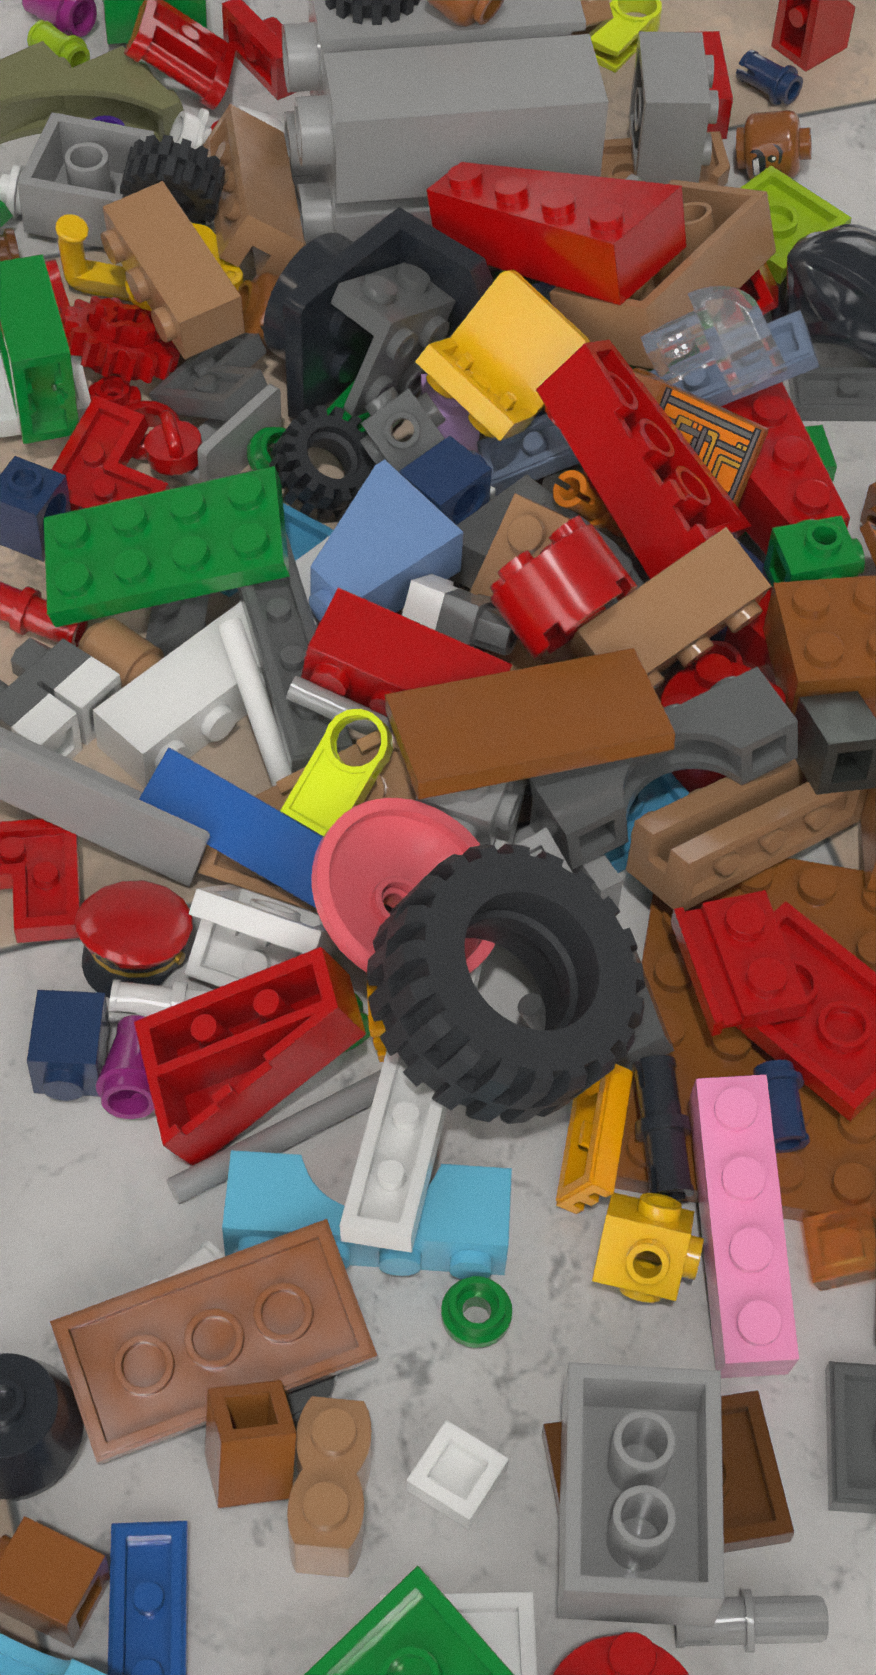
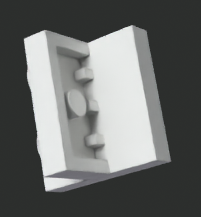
M233 884L197 888L189 915L201 918V922L184 974L221 987L318 947H322L330 956L332 952L340 951V949L328 935L316 912Z

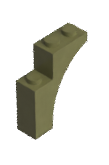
M43 41L0 59V144L26 136L41 134L52 112L85 119H93L98 116H113L120 119L125 126L154 131L156 138L162 142L163 135L170 134L176 117L184 109L177 94L171 89L167 90L153 76L146 63L142 61L137 63L124 55V46H120L73 68L64 57L59 58Z

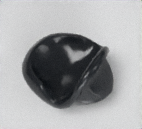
M844 224L827 231L812 232L799 239L787 255V275L779 286L778 307L771 310V322L800 310L813 344H834L850 348L865 358L871 365L876 366V231L858 224Z

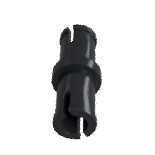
M668 1055L643 1057L640 1059V1062L634 1061L632 1063L640 1119L635 1122L634 1127L636 1139L644 1143L650 1188L648 1193L666 1195L677 1201L686 1199V1196H693L695 1192L694 1186L691 1184L685 1137L691 1133L689 1117L681 1112L676 1076V1059Z

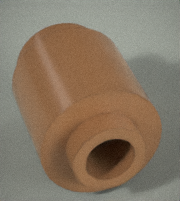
M110 618L102 623H95L90 626L83 634L79 643V649L120 674L122 688L164 658L163 651L115 618Z

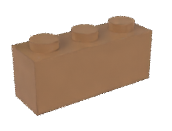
M163 181L103 206L106 231L102 232L100 237L108 258L114 265L121 262L126 270V280L134 298L138 303L144 301L148 303L152 309L151 317L159 336L165 343L172 340L184 360L245 333L240 294Z
M725 527L578 629L569 648L576 658L634 648L655 690L665 681L660 674L663 670L678 660L684 668L688 667L714 647L709 638L728 626L732 633H736L763 612L758 603L771 588V585L728 528Z

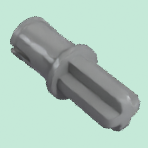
M742 1589V1596L725 1597L713 1627L674 1625L676 1648H685V1646L745 1645L746 1653H754L755 1644L821 1643L827 1639L829 1630L828 1610L822 1597L818 1595L752 1597L751 1589Z

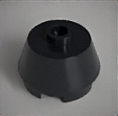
M2 1353L0 1354V1499L20 1501L46 1491L65 1474L80 1447L84 1423L71 1383L65 1375L53 1366L40 1360L20 1354Z

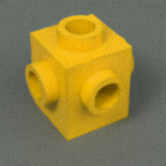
M614 1192L611 1195L592 1281L618 1287L623 1295L641 1302H658L661 1298L676 1301L681 1277L695 1280L700 1262L704 1238L691 1235L695 1211L683 1209L679 1201L662 1194L644 1193L640 1195V1198Z

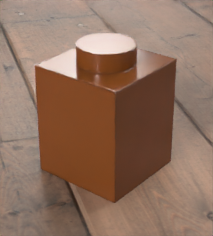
M274 1380L208 1388L205 1458L217 1508L289 1499L293 1487L296 1430L282 1381Z
M24 1516L13 1537L5 1534L0 1538V1612L74 1648L110 1583V1572L106 1556Z

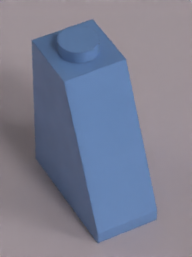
M384 459L374 466L310 566L309 605L313 614L320 622L338 587L395 613L404 608L411 580L429 574L449 579L461 571L463 531Z

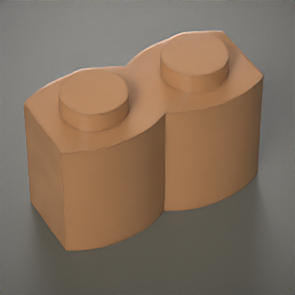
M312 1396L300 1415L296 1433L298 1477L293 1484L287 1510L289 1551L296 1573L349 1578L359 1561L364 1534L363 1493L369 1480L371 1467V1419L364 1401Z

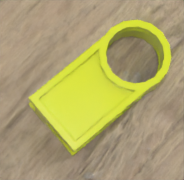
M612 0L609 3L614 18L591 36L598 65L616 73L636 53L639 31L658 32L662 11V2L660 0ZM639 12L647 16L633 17L625 13Z
M349 709L336 715L328 724L323 738L280 811L324 836L329 828L345 812L365 801L382 769L389 762L393 751V736L388 726L375 714L363 709ZM356 720L374 722L381 734V746L378 754L371 762L363 766L345 765L337 752V740L340 732L346 725Z

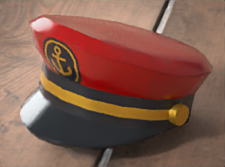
M145 880L121 881L104 886L89 896L81 904L75 918L77 934L84 944L82 970L87 983L96 992L105 993V996L110 998L114 979L121 980V982L157 986L162 984L177 965H181L185 959V945L193 929L192 915H189L190 909L185 900L168 887Z

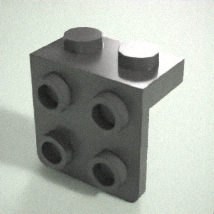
M404 262L338 284L331 304L374 336L344 405V410L353 417L368 413L365 406L392 386L399 395L407 389H410L413 395H416L421 389V374L427 373L415 361L428 344L445 339L449 331L450 324L447 322V319L456 300L430 282L429 275L421 268Z

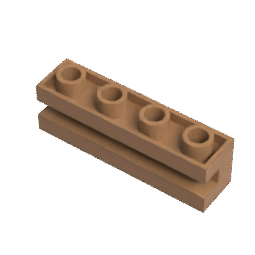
M229 104L203 144V147L209 150L207 157L216 155L220 160V167H224L226 171L217 215H215L214 219L219 258L239 267L247 253L253 248L257 275L271 272L280 276L290 260L306 245L284 132Z
M795 759L744 785H740L734 780L725 777L704 788L695 789L687 796L656 811L647 812L641 818L635 820L631 832V844L626 871L672 909L683 907L685 911L859 822L868 789L816 795Z

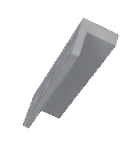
M0 727V800L188 887L190 886L200 867L210 838L209 832L139 800L143 792Z

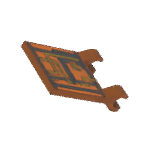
M634 368L632 372L649 390L738 507L769 429L676 387L645 369Z

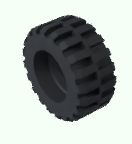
M505 843L498 850L493 845L484 844L470 847L462 855H451L440 862L390 911V916L380 925L373 940L376 952L368 959L366 979L369 985L377 986V989L368 997L373 1020H382L386 1029L380 1036V1039L390 1056L395 1053L399 1054L408 1066L403 1071L404 1075L416 1087L424 1082L435 1091L432 1099L451 1111L459 1104L466 1106L465 1115L471 1119L489 1123L500 1115L501 1121L507 1124L527 1122L535 1115L545 1117L558 1111L615 1069V1063L627 1055L635 1042L634 1029L642 1023L645 1007L644 998L636 996V994L645 988L642 963H636L633 959L632 953L638 947L630 927L626 929L621 927L616 918V915L620 913L619 908L609 895L603 900L592 889L591 886L595 882L580 869L575 870L573 873L562 867L564 859L545 851H541L534 857L530 855V847ZM465 938H476L493 942L507 949L523 962L534 976L543 996L546 1010L545 1030L530 1029L513 1023L495 1011L477 990L468 971L465 958Z

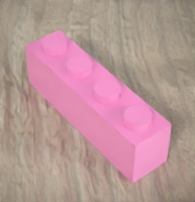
M767 1075L696 1079L688 1103L702 1238H704L703 1250L715 1368L721 1371V1379L789 1374L799 1360Z

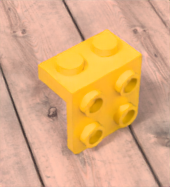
M508 270L499 274L450 338L428 344L415 362L427 373L426 380L435 391L446 398H454L470 413L468 419L479 432L487 437H496L499 441H502L525 431L545 406L536 389L584 343L590 341L587 336L518 272Z

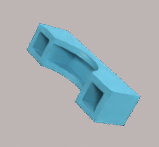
M231 1150L222 1224L224 1253L227 1256L327 1219L345 1269L349 1265L379 1267L382 1272L395 1276L414 1275L420 1270L450 1272L452 1276L459 1279L472 1276L488 1278L491 1275H505L509 1245L512 1168L441 1164L435 1177L428 1185L413 1251L410 1253L342 1242L339 1225L345 1206L329 1198L315 1185L307 1172L301 1155Z

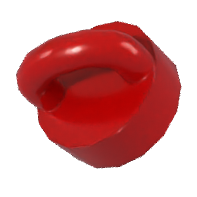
M164 410L160 414L161 424L149 431L145 438L147 460L151 468L160 474L170 476L182 475L198 466V448L203 443L201 433L196 426L189 422L176 421L171 411Z

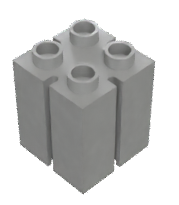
M309 0V22L282 24V53L288 93L310 91V96L295 97L294 111L284 112V136L290 158L292 177L316 175L317 183L297 184L296 199L306 244L326 233H340L355 242L398 207L432 226L426 189L460 162L600 177L609 101L590 34L571 35L572 32L585 31L586 19L581 1L504 0L499 10L486 24L479 25L475 22L470 26L460 27L431 6L426 0H420L418 6L414 5L413 12L408 16L400 12L399 21L391 23L387 16L382 17V25H372V18H364L362 25L353 23V14H349L345 19L336 16V8L328 9L325 5V0ZM488 265L490 271H502V269Z

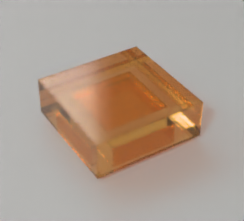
M870 1202L803 1218L812 1282L819 1291L876 1279V1210Z

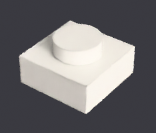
M446 1420L407 1478L406 1491L469 1530L507 1471L509 1458Z

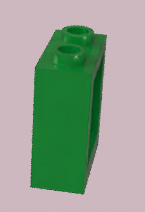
M43 254L0 261V355L23 444L71 436L79 423L70 349Z

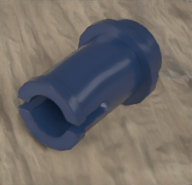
M752 49L747 51L739 61V65L747 68L748 71L746 72L740 68L736 69V78L739 81L745 82L769 95L771 103L775 105H780L781 103L789 105L793 103L802 89L803 78L798 75L796 67L792 65L782 67Z
M772 1060L757 1065L753 1069V1075H767L775 1152L789 1153L806 1147L810 1142V1138L806 1132L799 1089L804 1084L802 1074L795 1071L794 1064L788 1060Z

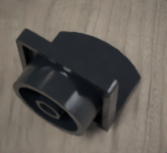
M400 207L391 212L355 242L340 233H326L307 243L290 260L279 276L269 297L263 323V333L267 347L286 361L288 417L292 420L296 419L299 413L307 408L312 413L316 406L326 405L327 410L356 380L374 338L371 333L331 304L339 283L404 262L421 268L429 275L430 282L456 300L447 319V322L450 324L449 331L445 337L447 339L453 335L494 282L485 258Z

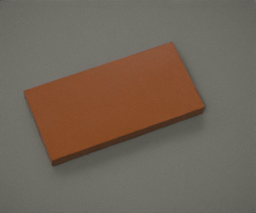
M634 648L385 694L386 714L418 800L674 750L675 731Z
M327 1219L50 1321L98 1465L206 1425L208 1388L281 1380L285 1394L377 1359L375 1347Z

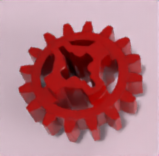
M91 296L90 304L81 299H76L73 307H66L62 324L71 356H81L80 365L83 367H89L94 372L105 377L115 374L120 375L124 382L130 383L131 380H142L146 384L152 383L153 376L165 380L169 376V372L176 370L181 354L172 340L165 343L161 339L154 326L151 311L142 309L136 304H124L115 297L112 299H100L97 296Z

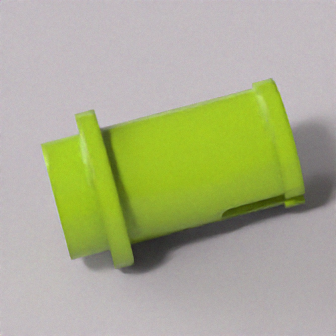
M39 20L28 32L27 43L29 47L43 41L59 58L64 57L72 68L90 60V52L82 38L76 35H66L49 21Z

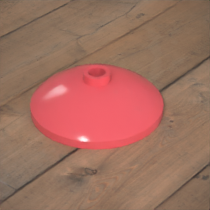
M381 798L353 807L338 818L325 833L319 843L313 861L311 876L313 898L325 930L341 952L367 973L368 959L376 952L373 940L380 925L390 916L384 904L394 908L440 862L453 854L462 855L468 848L479 846L480 843L463 825L448 814L433 806L415 800ZM465 938V958L469 973L473 972L488 957L495 943L482 939Z

